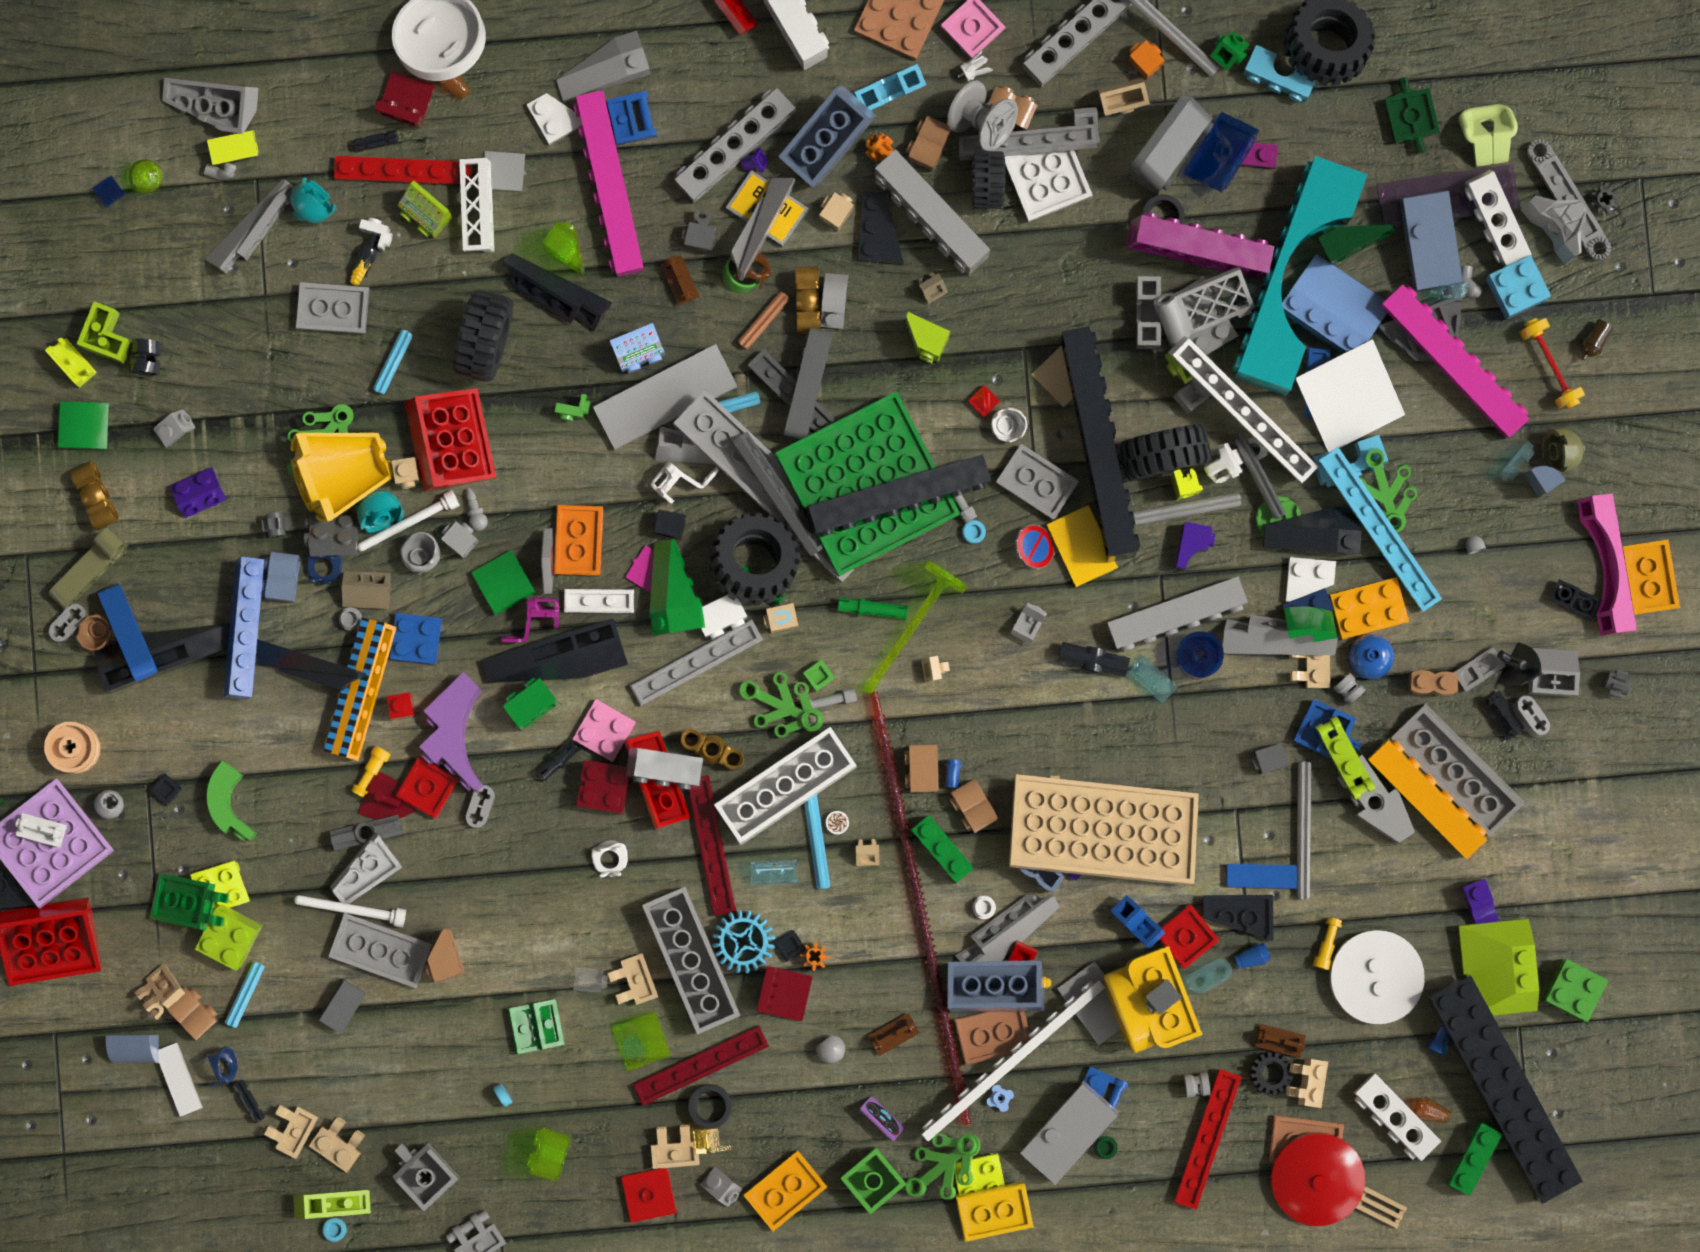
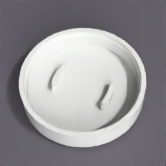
M410 0L398 13L392 28L393 46L403 66L413 75L431 81L448 80L465 73L479 59L486 40L484 23L477 8L470 0Z
M1387 931L1359 933L1345 941L1333 957L1332 967L1329 971L1331 992L1340 1008L1356 1020L1370 1024L1394 1022L1408 1014L1420 999L1424 987L1422 961L1413 946L1404 938Z

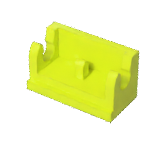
M254 130L207 140L212 165L258 156L259 153Z
M59 338L55 346H49L45 350L79 388L97 373L67 338Z
M1180 469L1173 471L1170 476L1177 500L1199 495L1203 490L1202 485L1199 486L1196 472L1193 469H1190V474H1187L1184 478Z

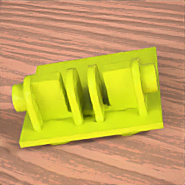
M235 860L190 874L192 880L216 884L215 892L229 894L228 904L215 901L213 912L221 904L230 908L250 901L239 873V864Z
M998 1153L972 1158L970 1173L973 1175V1182L968 1186L958 1183L957 1176L961 1172L962 1161L956 1162L955 1178L959 1194L1005 1185ZM966 1174L963 1176L964 1182L968 1179Z

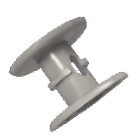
M978 80L971 81L956 94L948 112L947 124L949 129L955 133L964 132L973 125L974 128L979 130L981 147L986 151H992L1000 147L1010 136L1017 120L1018 107L1016 102L1010 98L1000 100L993 106L988 102L985 104L987 92L984 84Z

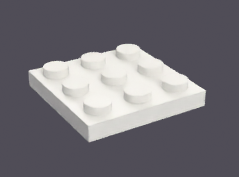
M1074 150L1005 156L1006 169L1028 222L1093 196Z

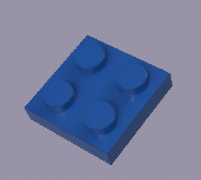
M396 613L394 626L397 628L391 645L390 659L437 665L442 618Z

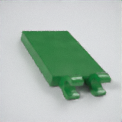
M159 873L149 919L206 930L207 924L223 927L225 917L212 915L215 901L228 904L229 894L215 892L216 884Z

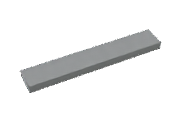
M1096 124L1011 132L1006 141L992 151H1003L1005 156L1097 148ZM979 135L959 137L960 161L972 160V155L975 151H986L980 145Z
M750 620L630 685L640 705L643 706L763 641L753 620Z

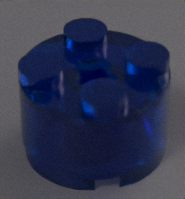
M1198 631L1190 633L1179 643L1175 658L1182 673L1190 678L1199 680L1208 678L1219 670L1223 663L1224 651L1222 643L1215 635L1209 632ZM1195 650L1197 652L1204 651L1203 658L1205 660H1197L1195 658Z

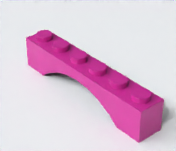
M1613 494L1594 495L1578 499L1580 521L1589 532L1597 547L1603 569V594L1597 611L1600 636L1635 631L1637 629Z

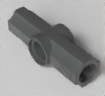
M399 815L362 822L358 825L330 831L334 851L366 844L369 839L361 837V830L366 826L372 829V836L377 832L382 839L402 835L403 831Z

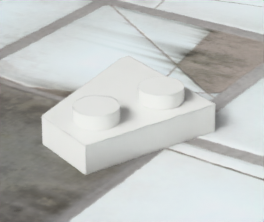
M547 93L527 104L549 145L579 129L578 126L582 125L581 116L576 117L573 110Z
M1290 557L1285 602H1291L1334 585L1336 561Z

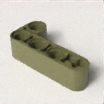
M105 528L97 535L93 541L95 545L49 591L48 594L64 610L74 604L128 549V545L110 528Z

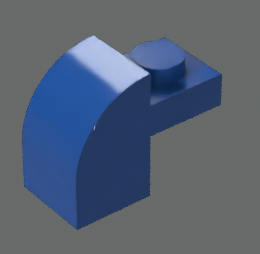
M1128 895L1111 910L1120 923L1148 949L1165 934L1163 929Z

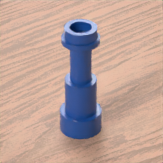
M1439 1026L1434 1040L1430 1041L1428 1049L1445 1056L1448 1050L1449 1038L1442 1026Z

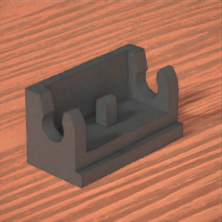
M342 979L320 1013L319 1021L341 1034L366 993L347 980Z

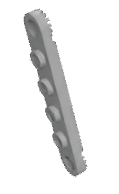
M1544 139L1534 140L1528 147V157L1555 201L1579 199L1584 203L1588 211L1581 229V244L1590 258L1596 261L1604 260L1611 252L1610 242L1549 143ZM1534 146H1543L1546 151L1545 155L1542 157L1534 155ZM1595 243H1602L1604 245V254L1598 255L1594 253L1593 246Z

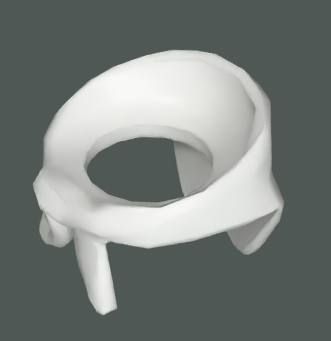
M605 840L592 849L593 865L601 873L600 877L621 875L620 871L626 867L628 860L627 849L624 844L615 840ZM605 851L617 853L619 863L616 867L610 869L601 864L600 857Z

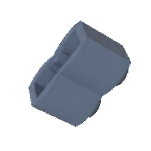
M271 552L270 557H266L265 571H268L267 580H263L262 593L265 594L267 600L295 603L301 561L299 555Z
M1018 868L1022 874L1034 878L1041 888L1049 892H1055L1064 879L1061 872Z

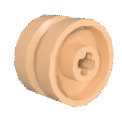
M63 722L56 725L48 733L45 739L44 752L48 762L54 768L69 774H80L88 771L96 764L100 756L101 744L97 734L91 728L77 722ZM72 744H75V745H76V748L72 749V752H71V751H70V746H71Z

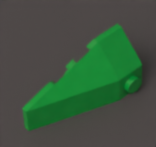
M674 539L657 542L654 545L650 619L653 636L705 628L701 601L693 593L691 588L693 582L685 574L683 569L684 561Z

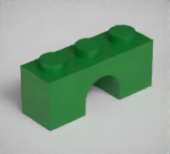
M930 815L911 830L955 884L974 869Z
M1478 1122L1467 1142L1468 1147L1458 1164L1456 1163L1446 1184L1467 1196H1471L1503 1134Z

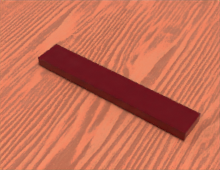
M701 776L699 786H691V790L688 791L713 915L718 916L737 911L717 811L714 805L715 801L710 776Z
M759 1025L634 1084L633 1087L642 1106L753 1055L769 1047V1044Z

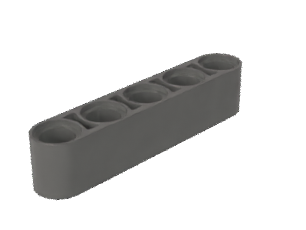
M810 328L784 431V436L801 440L808 436L832 341V332Z

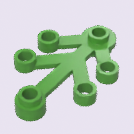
M339 404L331 412H305L302 416V421L308 426L315 424V422H331L325 429L304 431L291 429L287 433V438L292 442L290 438L292 432L334 433L337 428L339 433H348L347 426L353 421V411L349 406ZM339 412H345L346 418L344 420H339ZM308 414L314 417L311 423L305 421V417ZM290 461L287 465V471L292 477H294L292 463Z
M1372 448L1366 453V463L1374 469L1380 490L1367 484L1363 477L1359 478L1371 496L1384 503L1386 511L1382 510L1389 522L1393 517L1398 518V523H1391L1396 532H1400L1406 525L1404 513L1411 501L1416 499L1417 489L1412 485L1406 486L1403 490L1404 497L1396 509L1393 500L1405 479L1410 477L1411 469L1407 464L1399 465L1397 476L1389 488L1382 466L1384 463V453L1378 448ZM1376 453L1379 455V458L1377 460L1371 459V455ZM1405 468L1408 470V473L1401 475L1400 470ZM1408 490H1413L1415 494L1413 496H1407L1406 492Z
M778 672L773 677L774 683L779 688L782 700L760 690L758 684L753 681H746L741 684L740 694L744 699L756 698L779 709L768 714H758L754 718L756 727L765 728L773 721L792 715L799 720L787 725L779 724L774 730L777 737L785 738L789 733L804 728L807 731H816L823 725V715L818 709L812 707L808 696L809 686L805 682H798L794 686V692L799 695L803 710L795 707L787 685L788 676L784 672ZM779 675L784 676V682L781 684L777 681ZM801 684L805 687L803 693L798 692V686ZM749 686H752L754 688V693L752 695L747 693V688ZM811 715L816 717V722L814 724H811L809 722V717ZM759 717H764L765 723L762 726L758 723ZM781 726L786 729L784 735H780L778 732Z
M937 1133L932 1138L933 1145L940 1148L945 1146L957 1148L951 1154L930 1151L925 1147L918 1148L915 1152V1157L918 1161L926 1162L930 1160L940 1163L921 1178L909 1179L906 1183V1192L910 1196H922L926 1191V1186L945 1172L940 1196L943 1199H953L956 1195V1190L953 1187L956 1162L961 1158V1172L957 1176V1181L960 1185H970L973 1182V1175L970 1173L972 1157L980 1150V1141L974 1134L967 1133L962 1135L960 1139ZM940 1136L943 1139L942 1144L938 1143V1138ZM969 1141L972 1142V1148L970 1150L967 1147ZM923 1150L926 1154L924 1158L921 1157V1152ZM965 1174L968 1177L966 1182L963 1181V1176ZM918 1183L920 1184L919 1191L916 1190V1185ZM947 1188L950 1189V1195L948 1197L945 1194Z

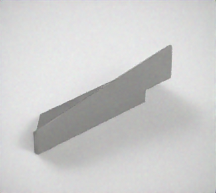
M794 178L771 179L765 198H761L733 247L730 256L732 262H735L739 280L743 281L781 213V209L792 191L795 182Z
M284 179L281 180L206 257V261L225 274L228 273L239 256L247 261L291 200L290 196L294 186Z
M660 427L655 454L656 461L714 464L682 432Z
M1251 615L1249 624L1227 619L1222 653L1335 655L1338 637L1314 642L1313 635L1289 639L1286 620Z
M1048 894L1045 898L1026 895L974 933L971 938L975 944L955 956L959 962L1002 961L1012 952L1016 941L1023 942L1059 909V904L1052 894Z

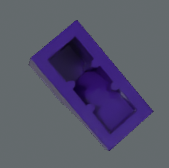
M1190 522L1184 523L1175 569L1184 571L1189 559L1194 554L1200 551L1207 552L1209 547H1213L1215 541V533H1212L1213 527Z
M1486 879L1460 887L1474 924L1499 921L1494 907V899Z

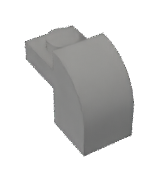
M825 273L820 327L843 329L848 275Z

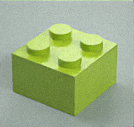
M221 904L215 908L212 915L225 917L223 927L207 924V928L204 930L195 950L237 971L243 966L263 925Z

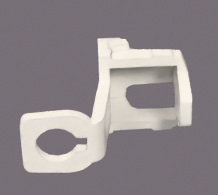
M1254 437L1248 439L1250 444L1257 443L1260 446V453L1256 456L1258 460L1268 455V451ZM1226 443L1217 446V450L1211 452L1212 457L1219 453V458L1204 465L1207 476L1215 483H1222L1230 477L1235 478L1242 473L1239 465L1245 462L1238 449L1231 450L1229 444ZM1226 469L1229 474L1217 480L1218 472Z
M668 461L652 480L651 486L661 497L672 504L674 500L666 493L680 477L698 488H704L718 473L719 469L714 467L700 484L683 474V472ZM665 472L667 474L666 479L657 487L654 483Z

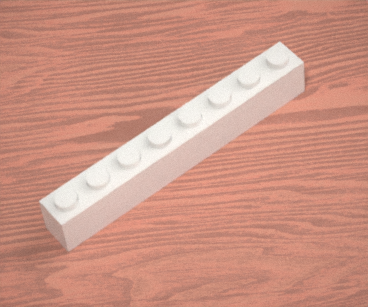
M1184 336L1168 352L1296 480L1303 483L1318 468L1189 338Z

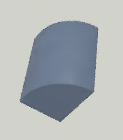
M1538 466L1524 474L1538 498L1566 481L1559 471L1549 466Z
M106 1035L107 1054L112 1063H159V1035Z

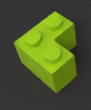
M94 301L77 345L85 350L125 364L132 342L127 338L112 333L120 313L113 308Z

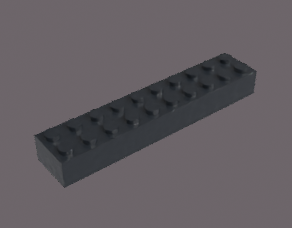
M1090 326L1062 331L1060 341L1107 563L1135 558L1137 551H1139L1140 541L1138 534L1133 533L1135 525L1134 513L1128 510L1131 499L1129 490L1124 489L1123 486L1126 475L1124 467H1119L1120 447L1119 444H1114L1116 428L1114 421L1110 422L1109 420L1112 410L1110 400L1105 399L1104 396L1106 394L1105 390H1107L1105 377H1100L1099 373L1101 372L1102 362L1100 354H1095L1097 345L1096 334L1091 332Z
M1464 974L1426 995L1429 1004L1497 1129L1503 1134L1502 1138L1536 1200L1544 1204L1582 1183L1581 1176L1472 976Z

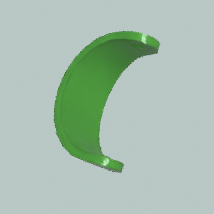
M731 256L729 257L722 269V281L730 291L746 293L760 285V280L752 285H742L736 282L729 272V263L732 260Z

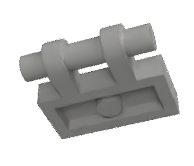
M486 1210L478 1215L477 1213L470 1216L469 1221L461 1226H455L452 1228L453 1231L446 1235L450 1243L458 1239L462 1244L454 1250L455 1252H494L507 1242L495 1224L488 1228L484 1226L483 1222L490 1218ZM476 1227L479 1234L468 1240L465 1234Z

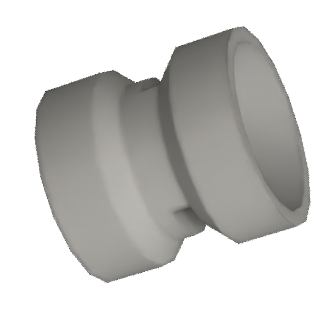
M1351 673L1333 688L1338 694L1344 696V701L1348 705L1366 691L1362 685H1358L1355 682V677Z
M1207 1072L1200 1073L1198 1076L1184 1075L1187 1098L1194 1097L1196 1094H1201L1202 1096L1210 1095Z

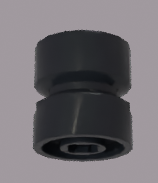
M133 339L131 353L134 354V357L130 359L129 372L149 376L159 375L160 361L157 360V357L161 356L162 342L149 339Z

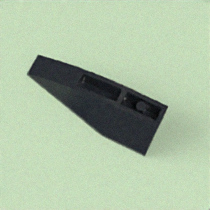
M614 618L482 660L488 683L530 681L533 678L536 680L539 678L542 680L579 679L628 665Z
M230 623L142 633L158 672L136 682L130 671L118 641L100 650H94L98 671L106 692L110 694L228 650Z

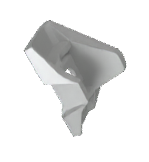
M1534 196L1521 209L1531 223L1541 227L1550 237L1555 253L1565 265L1581 253V229L1588 211L1582 201L1579 199L1555 201Z

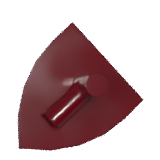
M378 772L370 781L367 789L368 793L365 794L358 814L378 820L394 815H399V818H403L417 810L416 807L396 796L401 787V784L396 779Z

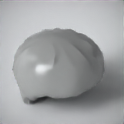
M425 532L411 534L401 547L402 562L406 568L413 572L423 573L433 569L440 560V549L435 538Z

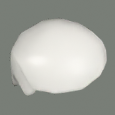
M1011 407L997 411L991 420L992 433L999 440L1005 442H1013L1022 438L1028 427L1023 413Z

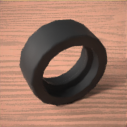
M1165 194L1156 195L1149 199L1141 212V215H1144L1145 212L1150 213L1151 209L1158 204H1167L1175 211L1176 219L1180 220V224L1184 223L1185 218L1184 208L1179 200Z
M707 1084L700 1086L692 1093L688 1100L690 1118L696 1125L702 1128L714 1129L720 1127L728 1120L732 1112L730 1095L718 1085ZM705 1093H715L723 1101V1112L715 1120H705L697 1113L696 1103L699 1097Z

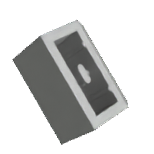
M1533 648L1541 661L1542 674L1528 682V694L1562 697L1579 696L1580 669L1577 651Z

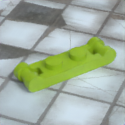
M1335 715L1329 719V722L1325 724L1320 723L1315 728L1354 800L1362 797L1361 794L1367 791L1370 793L1376 788L1347 737L1338 717ZM1335 730L1338 736L1330 739L1328 732ZM1360 777L1363 783L1356 786L1353 780Z

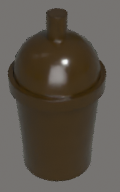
M1598 319L1586 337L1581 340L1582 360L1585 361L1587 357H1595L1601 354L1603 346L1613 331V327L1610 324Z

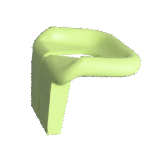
M1501 104L1469 108L1462 111L1458 121L1466 140L1473 144L1476 166L1508 162L1511 138L1515 136L1518 129L1513 111L1508 106ZM1483 121H1492L1494 123V132H1488L1481 123Z

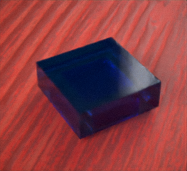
M112 175L93 188L106 208L126 195Z

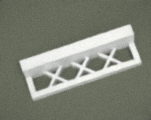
M487 158L461 159L459 161L463 251L495 253L491 162ZM478 164V173L471 180L466 175V165ZM472 185L479 189V196L473 203L467 198V191ZM473 208L480 212V218L474 225L468 221L467 216ZM475 230L481 235V245L469 246L468 237Z

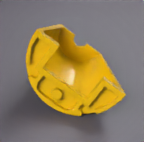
M297 433L292 439L291 451H295V457L291 459L298 490L310 512L315 511L318 514L316 519L320 522L333 520L394 477L392 462L390 460L387 461L383 453L386 452V444L380 438L379 433Z

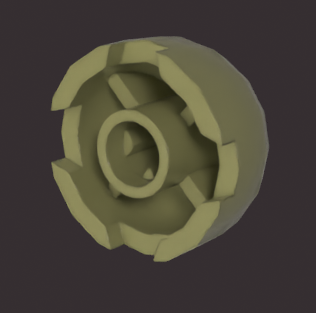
M1568 428L1548 429V435L1542 438V458H1547L1550 467L1556 469L1561 474L1571 472L1581 463L1585 452L1584 443L1577 433Z

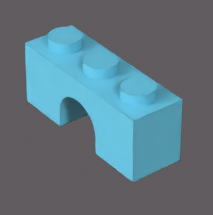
M1256 45L1243 75L1247 76L1246 79L1256 84H1259V82L1268 85L1267 88L1273 92L1280 93L1282 91L1288 94V97L1293 101L1306 102L1316 80L1314 82L1307 80V76L1304 74L1301 76L1296 72L1297 68L1289 76L1277 74L1273 65L1277 54Z
M915 64L852 93L872 110L893 99L926 86V82L918 64Z
M1376 435L1357 442L1355 447L1358 457L1356 462L1350 465L1358 477L1362 476V471L1368 469L1374 472V469L1366 463V453L1372 448L1382 450L1384 453L1383 464L1388 462L1380 436ZM1327 453L1313 457L1312 461L1318 466L1315 472L1320 486L1327 484V487L1334 486V483L1318 461ZM1376 453L1371 455V459L1377 460L1379 458V455Z

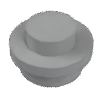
M353 607L345 608L339 615L340 625L349 631L356 630L362 619L360 611Z

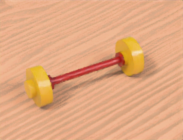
M1535 318L1525 323L1526 328L1519 332L1522 339L1526 340L1532 337L1534 341H1538L1562 388L1560 392L1562 396L1554 400L1558 409L1564 406L1570 409L1580 404L1578 399L1585 396L1582 387L1575 390L1567 387L1542 338L1544 336L1542 331L1550 327L1547 319L1538 321Z

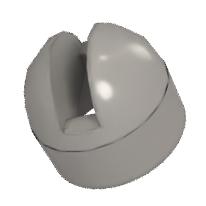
M1472 536L1466 542L1468 554L1486 549L1484 541L1479 536Z

